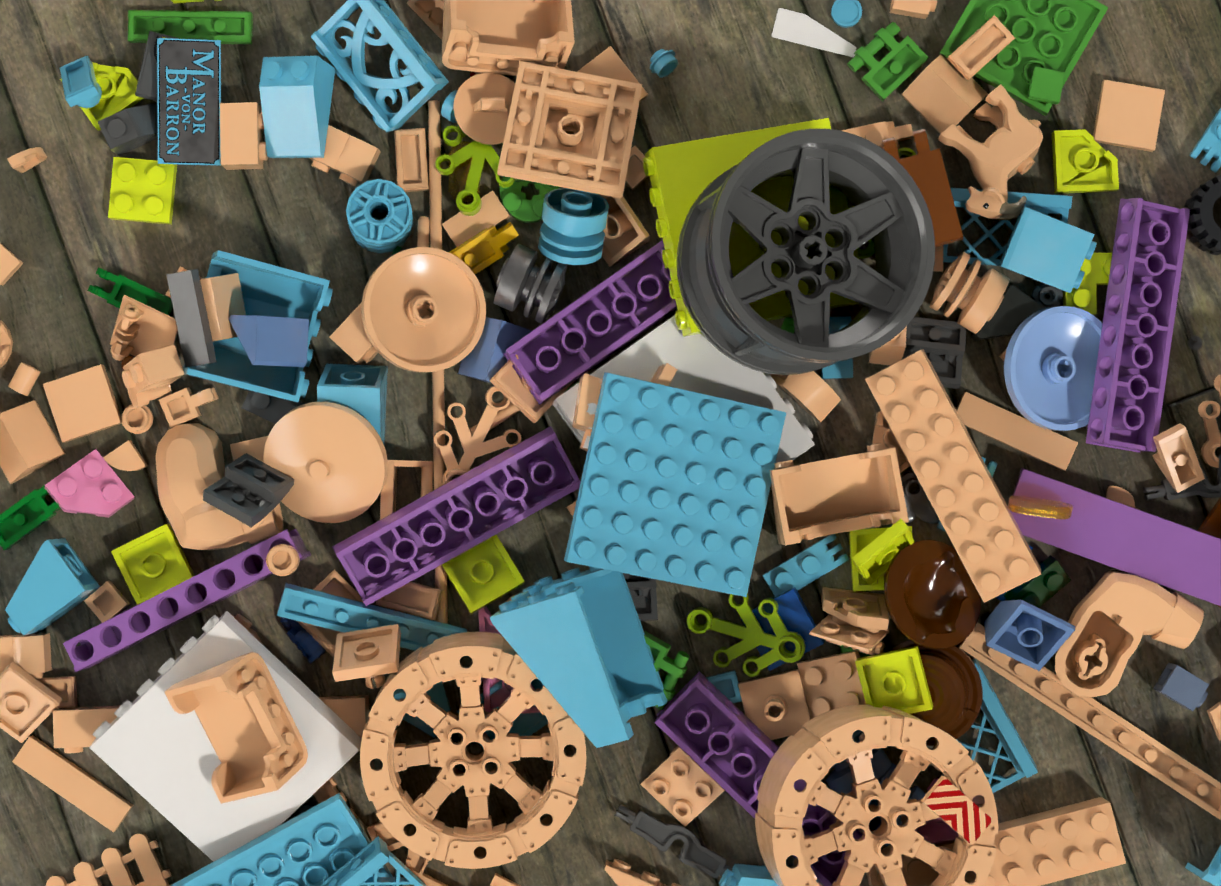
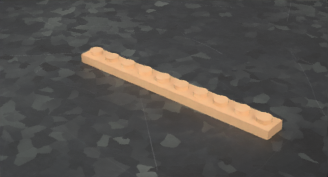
M978 622L971 634L958 646L960 649L1221 820V783L1093 698L1075 695L1062 685L1057 674L1043 666L1038 671L986 646L985 627Z

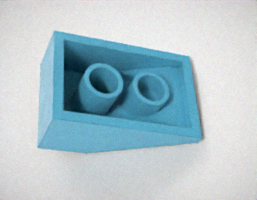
M319 56L263 57L259 91L267 157L324 158L336 68Z

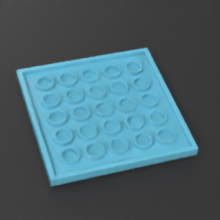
M604 372L564 561L747 597L771 486L769 470H774L775 468L774 463H776L786 412Z

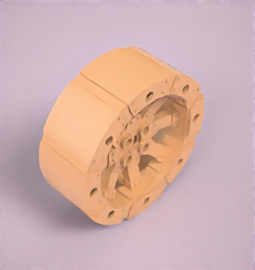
M491 632L456 633L438 638L432 644L424 648L421 646L399 663L398 672L390 673L370 710L369 718L362 734L360 746L361 776L368 800L373 802L377 810L376 815L390 834L406 848L430 861L432 858L443 861L446 866L465 869L496 867L516 861L518 856L528 851L532 853L551 839L566 822L577 803L579 787L583 786L586 770L585 734L544 685L542 689L534 690L531 688V682L538 678L501 634ZM463 656L472 658L473 664L470 667H463L460 663V659ZM482 678H497L513 687L510 696L498 709L494 708L490 713L486 712L484 705L481 704L479 685H481ZM456 679L457 687H460L461 694L459 714L455 715L450 711L446 712L431 701V697L426 692L441 681L444 683ZM403 689L406 693V698L396 700L394 698V691ZM533 705L548 720L550 733H542L541 736H519L516 733H509L513 726V721L525 709L528 710ZM407 713L414 718L417 716L432 727L433 733L438 738L429 740V743L414 745L395 743L398 731L395 729L397 725H400L404 715ZM485 731H493L495 738L490 740ZM460 733L463 737L459 743H456L451 739L452 734ZM471 742H478L483 746L484 751L478 755H473L468 752L466 746ZM569 744L576 747V753L571 756H567L564 752L565 746ZM520 757H543V760L553 761L552 778L547 781L546 786L541 791L536 786H531L518 774L511 762L520 760ZM373 759H380L383 767L375 769ZM488 762L497 764L491 771H488L485 767ZM430 764V767H441L436 780L424 794L421 793L414 801L406 790L403 791L398 772L407 770V767ZM462 764L466 769L465 772L455 768V765ZM491 783L499 789H505L518 802V806L523 813L515 817L513 822L509 824L505 822L493 826L488 807ZM463 785L466 797L469 799L467 828L447 827L444 822L437 820L435 816L439 811V806L451 792L454 793ZM543 814H549L543 820L540 821V818Z
M870 704L837 708L803 724L801 730L794 736L790 735L783 742L769 762L757 795L759 802L758 812L755 813V828L759 850L766 868L778 886H822L819 882L817 883V877L810 865L817 862L819 857L836 850L839 852L846 851L844 856L845 862L837 881H834L832 886H860L865 872L868 873L873 865L877 872L880 873L884 886H907L901 870L903 867L902 854L911 858L915 856L931 865V868L940 874L931 884L932 886H984L994 863L997 850L994 847L995 834H998L997 808L988 779L980 765L968 755L969 751L960 742L943 730L909 713L887 706L882 708L873 707ZM861 730L863 733L859 736L860 742L856 743L853 741L852 735L855 731ZM935 737L934 747L932 749L927 748L926 741L928 738ZM894 746L903 750L899 757L901 760L890 777L886 778L880 785L878 779L874 777L870 759L873 758L872 749ZM846 759V762L850 765L854 783H852L851 792L848 794L841 792L839 794L826 787V784L821 780L827 775L833 765ZM930 764L942 772L945 778L993 819L973 845L958 835V838H955L953 850L942 846L939 848L925 840L922 835L915 831L916 828L925 825V821L940 818L921 799H908L911 793L909 788L920 771H925ZM798 779H803L806 782L803 791L794 789V783ZM873 799L878 801V806L868 804ZM808 804L813 806L817 804L831 811L830 813L836 817V823L830 825L829 829L812 836H804L802 822L806 815ZM899 815H901V825H897L896 819ZM880 816V827L877 830L870 831V821L874 817ZM856 829L863 834L859 839L853 838V832ZM887 843L890 844L889 846H887V847H885V848H883V849L881 850V847H882L884 844H887ZM791 855L796 856L797 858L793 861L794 866L788 867L786 859Z

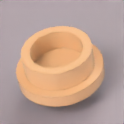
M131 404L122 413V424L131 433H145L153 424V413L146 405L135 408Z

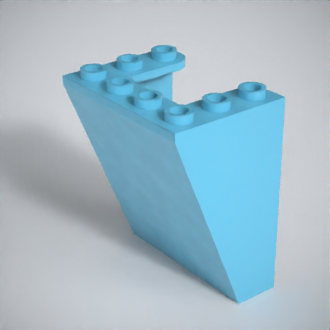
M589 566L590 569L580 572L579 568L563 572L560 579L553 580L552 576H548L535 581V585L523 589V593L511 597V601L499 605L500 611L492 615L490 620L594 746L600 748L629 740L634 733L630 722L627 721L631 717L645 714L648 707L665 705L668 700L663 691L664 686L659 672H656L655 661L650 647L645 641V633L623 573Z

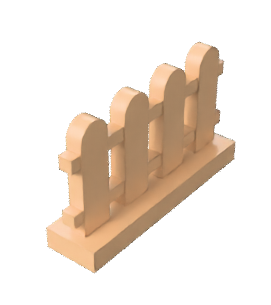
M134 834L129 840L130 853L123 856L119 849L107 848L101 855L104 865L101 868L95 870L90 862H80L74 867L75 881L67 884L64 877L52 876L47 880L46 886H102L99 878L108 874L112 886H170L167 879L172 875L169 869L163 871L154 850L159 848L157 841L153 840L150 842L145 834ZM133 860L136 861L144 879L143 882L135 885L127 863Z

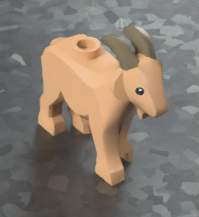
M1000 84L987 95L985 101L988 103L983 104L977 109L973 116L980 121H989L996 126L997 130L984 143L974 140L960 125L956 127L954 124L943 131L938 140L947 146L955 147L969 160L973 175L983 191H978L971 186L968 188L970 198L965 203L966 210L988 219L1013 220L1021 214L1027 198L1023 196L1018 202L1008 203L1007 180L1017 172L1023 175L1035 163L1033 159L1043 141V135L1039 128L1041 125L1040 121L1035 119L1028 120L1018 111L1016 102Z

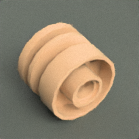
M963 251L955 261L949 264L934 289L933 299L929 307L938 311L943 303L947 301L948 303L943 312L945 317H949L958 307L962 311L957 324L977 334L984 324L992 319L1005 296L1003 294L1010 278L993 268H990L980 278L977 274L981 261L976 259L968 270L965 269L971 255Z

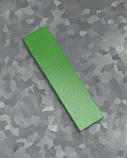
M128 10V41L130 43H147L149 31L180 39L221 40V44H252V12Z

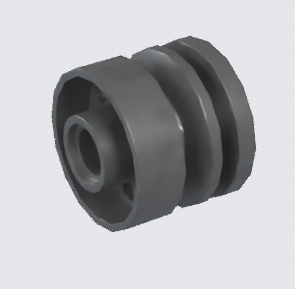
M517 244L510 258L506 259L496 282L498 288L493 303L514 311L521 300L525 301L524 316L527 318L530 317L535 306H537L539 309L535 321L543 324L547 316L555 309L565 285L567 264L558 263L552 273L550 269L553 260L546 258L541 267L535 266L537 251Z

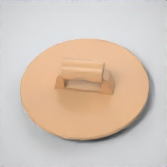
M481 73L467 79L459 87L453 104L454 116L461 130L471 139L483 144L495 145L503 143L515 83L511 79L496 73Z

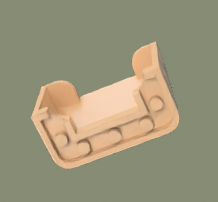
M444 0L442 63L447 68L517 76L520 61L559 69L565 68L575 43L571 0Z
M885 443L868 445L867 452L794 465L793 460L774 463L775 469L769 470L779 544L791 545L801 543L802 539L812 540L817 537L859 529L876 528L888 524L893 525L900 519L905 523L909 522L896 448H886Z
M251 652L236 657L173 684L164 692L170 705L177 713L187 714L195 710L221 762L213 771L211 780L212 787L221 804L277 791L307 762L308 752L302 736L264 660L257 653Z

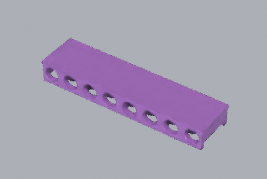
M1143 198L1120 199L1086 444L1140 453V451L1156 452L1153 437L1159 434L1190 209H1179L1144 201Z
M663 240L506 349L503 355L513 363L512 367L521 379L523 377L531 389L529 391L539 405L677 308L676 300L671 298L669 292L670 271L669 268H665L662 259V251L665 250Z
M550 426L337 543L332 548L365 606H368L579 489L581 481Z
M1021 468L1020 476L1008 508L1024 536L1221 606L1220 538Z
M286 529L63 643L74 665L75 672L93 667L274 575L266 564L267 554L274 546L287 544L294 547L299 554L300 561L311 556L310 551L306 549L297 529L290 532Z
M699 671L666 704L665 708L657 713L655 724L755 818V813L758 812L759 801L757 800L761 780L769 762L779 747ZM798 779L794 783L795 790L803 791L806 786V782L803 779ZM808 804L806 815L802 822L804 836H812L829 829L830 825L836 823V817L830 813L831 811L817 804L816 806ZM858 829L853 832L854 839H859L863 835ZM833 851L819 857L817 862L810 865L817 879L823 885L832 886L833 882L837 881L845 862L844 856L846 851Z

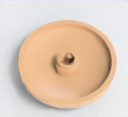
M416 247L392 255L375 269L363 292L361 314L368 339L383 358L404 370L428 373L454 366L474 349L484 329L486 302L480 282L473 271L462 260L441 249Z
M318 401L295 407L274 425L264 447V463L294 479V485L281 502L294 513L315 522L340 523L358 517L373 505L381 494L386 482L388 460L379 434L362 415L341 404Z

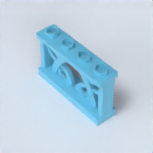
M347 0L318 31L311 35V38L316 43L318 52L329 59L336 68L335 73L337 76L348 83L354 91L353 94L356 100L367 107L373 115L372 118L375 124L386 132L399 130L438 90H441L449 83L385 0ZM360 7L363 11L357 24L347 20ZM340 27H346L354 32L353 37L350 35L340 37L346 41L345 49L335 39V32ZM376 27L381 33V37L375 39L367 33L375 34L374 28ZM365 42L374 46L391 45L394 50L392 51L389 64L393 78H383L367 73L365 66ZM400 59L407 66L405 70L400 68V72L404 77H401L398 70V61ZM421 83L424 88L411 99L407 87ZM395 89H399L402 96V107L398 112H393L385 102L387 96L392 99V105L397 102L398 96Z

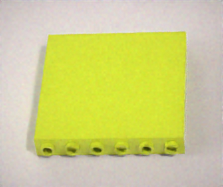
M829 118L652 147L645 153L643 169L645 175L650 176L652 186L649 190L650 202L653 207H656L658 214L656 231L658 236L663 238L665 250L662 251V259L665 268H669L670 271L669 292L671 298L676 300L678 311L675 312V321L677 328L682 330L683 337L702 334L684 304L677 277V247L681 229L691 206L711 182L733 166L739 164V162L761 145L793 131L831 129ZM783 176L767 180L758 184L751 192L781 210L788 212L793 176ZM829 184L830 213L835 215L847 210L846 196ZM799 216V226L803 230H808L807 220ZM733 222L729 237V259L733 276H735L763 255V251L758 243L739 224ZM772 231V241L777 245H781L782 239L780 234ZM826 233V243L834 248V238ZM856 249L854 250L853 254L856 258L859 259L858 251ZM772 263V273L780 278L782 275L780 266ZM826 265L825 273L827 277L834 280L835 272L833 268ZM799 280L798 288L800 292L807 295L808 285L803 280ZM783 290L749 303L752 309L766 321L792 316L789 299ZM830 293V309L858 304V302L843 296Z

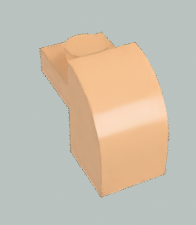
M814 371L797 375L769 374L778 387L788 393L802 409L820 423L841 400L835 391Z

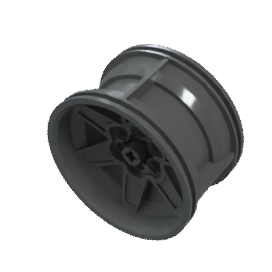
M805 129L778 136L761 145L739 162V164L718 176L703 190L691 206L681 229L677 247V277L681 295L691 318L700 332L718 351L731 360L756 371L777 375H797L812 372L838 361L867 354L892 340L909 324L921 307L932 280L935 264V236L932 219L922 193L913 178L893 156L881 147L855 134L833 129ZM793 176L788 212L781 210L751 192L752 189L758 184L773 178ZM829 184L844 194L855 207L835 215L831 214ZM799 216L807 220L808 230H803L799 226ZM733 222L739 224L758 243L763 251V255L735 276H733L729 259V237ZM772 231L780 234L782 239L781 245H777L772 241ZM826 233L834 238V248L826 243ZM871 238L876 255V271L853 254L854 250ZM772 263L780 266L782 271L780 278L772 273ZM826 265L833 268L835 272L834 280L827 277L825 273ZM799 280H803L808 285L807 295L800 292L798 288ZM782 290L785 291L791 306L795 326L794 333L772 325L754 311L749 303ZM831 292L864 306L848 325L833 334H829Z

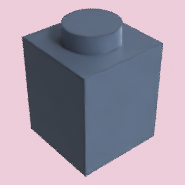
M1168 663L1153 689L1183 708L1194 711L1196 707L1199 708L1206 700L1208 695L1206 689L1209 684L1180 666Z

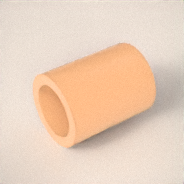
M21 362L8 387L28 396L41 371Z

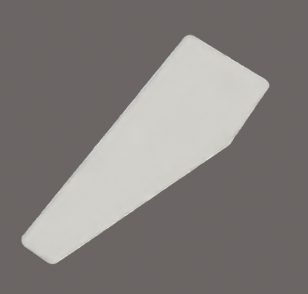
M783 8L778 9L772 37L849 57L855 56L856 46L806 14Z

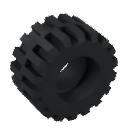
M1221 175L1195 189L1190 194L1192 197L1186 200L1184 207L1190 209L1187 232L1191 231L1193 236L1189 239L1192 243L1199 242L1200 246L1198 248L1200 250H1211L1210 254L1212 255L1221 254V228L1213 218L1214 203L1218 198H1221Z

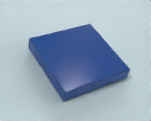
M795 587L773 598L778 603L777 612L787 630L798 633L804 639L806 645L805 653L824 644V639L809 635L816 624ZM764 603V611L772 613L774 610L772 604ZM758 606L752 609L763 631L775 635L768 619L760 615ZM787 641L785 643L788 651L796 649L793 642ZM762 645L756 647L761 656L772 650V648ZM780 659L767 666V668L771 671L787 662Z

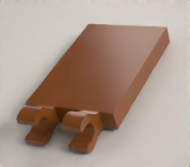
M925 129L913 132L917 155L899 158L894 137L882 140L884 150L905 168L922 193L932 219L935 247L963 240L940 148L930 151Z

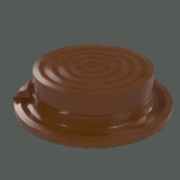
M921 540L902 548L891 561L885 578V603L891 619L907 638L926 648L944 649L959 644L971 634L979 619L981 597L957 551L952 546L936 540Z
M911 640L897 645L891 651L918 646L934 706L932 710L912 713L911 715L943 730L955 739L962 736L978 717L983 700L981 677L973 661L956 645L944 649H931L920 646ZM928 738L926 746H934L936 738Z

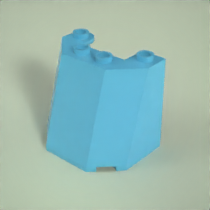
M220 250L214 252L207 277L205 278L238 273L246 315L309 319L307 364L305 365V367H309L313 355V349H309L311 337H317L321 320L316 318L317 313L321 311L323 306H329L333 289L328 288L330 280ZM238 337L213 341L217 362L192 367H185V364L183 366V371L186 375L298 403L300 397L305 398L309 386V379H305V372H303L304 367L252 365Z

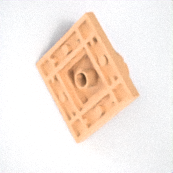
M520 61L497 175L622 199L643 84Z

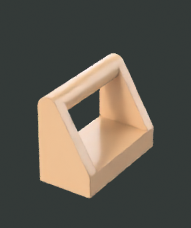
M388 460L387 478L380 497V520L396 512L397 467H421V498L433 491V461Z

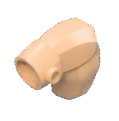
M183 423L169 429L159 441L156 451L158 494L164 513L171 523L179 544L183 548L208 551L229 549L247 542L255 544L283 531L284 525L280 503L251 528L203 501V490L225 477L223 446L214 430L199 423Z
M1108 571L1074 608L1068 623L1075 626V631L1056 652L1055 672L1062 685L1075 695L1087 698L1107 695L1118 686L1128 659L1137 649L1143 635H1151V638L1185 649L1197 635L1202 625L1204 611L1179 593H1170L1155 582L1130 573Z

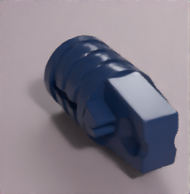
M281 617L280 622L286 629L287 636L310 664L327 652L297 621Z

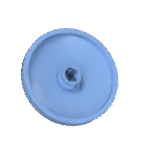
M1071 306L1044 308L1027 317L1018 326L1009 341L1004 360V377L1007 391L1017 410L1036 426L1049 430L1068 431L1088 425L1102 330V322L1091 313Z

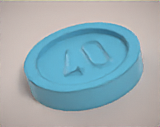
M836 0L831 8V17L840 27H852L859 22L862 16V7L858 0Z

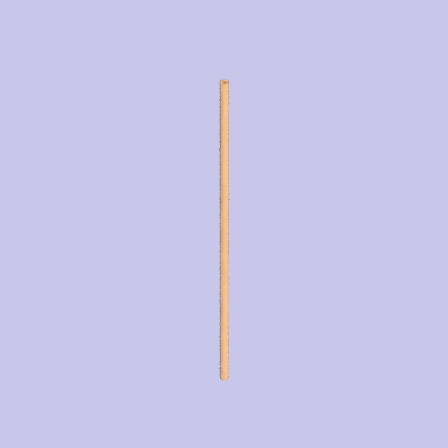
M431 100L428 101L430 247L442 250L441 174L435 165L436 159L441 155L440 101ZM444 370L432 372L433 437L438 430H445ZM440 434L437 437L438 444L445 445V434ZM433 441L434 490L443 486L442 476L446 471V466L440 449ZM442 565L435 568V588L444 591L436 621L446 624L448 623L447 574Z

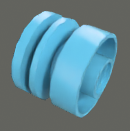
M383 179L370 180L355 188L348 198L346 208L350 232L360 246L371 252L386 253L393 251L397 246L400 247L406 242L411 234L413 215L410 199L401 187L392 181ZM378 213L387 215L383 220H375L373 218Z
M568 188L554 189L545 194L542 211L543 223L540 228L538 243L541 254L550 260L568 265H587L599 260L603 251L605 237L603 230L606 228L609 209L607 200L599 194Z

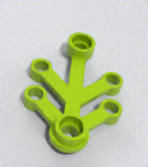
M451 125L443 131L445 143L452 147L459 145L462 138L466 136L459 126ZM451 132L458 134L454 140L447 139V136ZM475 140L450 156L446 154L440 155L435 162L438 172L446 176L452 174L457 166L472 158L465 189L460 191L456 197V205L459 211L466 216H473L481 209L482 201L477 191L485 159L496 174L495 177L499 186L508 188L515 181V178H510L505 182L500 180V175H497L500 157L492 145L483 144ZM443 161L451 163L447 169H441L440 164ZM466 196L474 198L473 202L469 205L463 203V199Z
M732 594L729 595L728 599L729 604L739 613L745 626L713 617L712 613L703 607L695 608L687 617L688 628L696 634H703L710 629L743 639L729 648L721 647L714 653L713 661L718 667H727L733 659L759 645L772 648V650L760 657L751 656L745 660L743 671L750 677L757 676L763 668L780 659L787 663L796 662L805 653L806 645L804 639L798 633L787 630L777 612L778 603L773 598L762 600L758 606V611L761 616L768 619L775 635L763 631L748 605V594L747 597H743L744 602L742 604H737ZM764 603L772 604L774 608L772 613L764 611ZM698 614L706 617V624L698 623L696 619ZM787 641L795 644L796 649L794 651L786 649L785 643ZM721 652L727 654L728 661L721 662L718 654ZM748 662H755L758 670H749Z

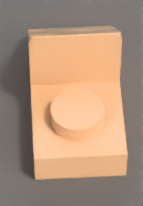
M1179 423L1153 437L1158 450L1157 453L1152 455L1153 459L1177 493L1205 479L1188 431L1184 425Z

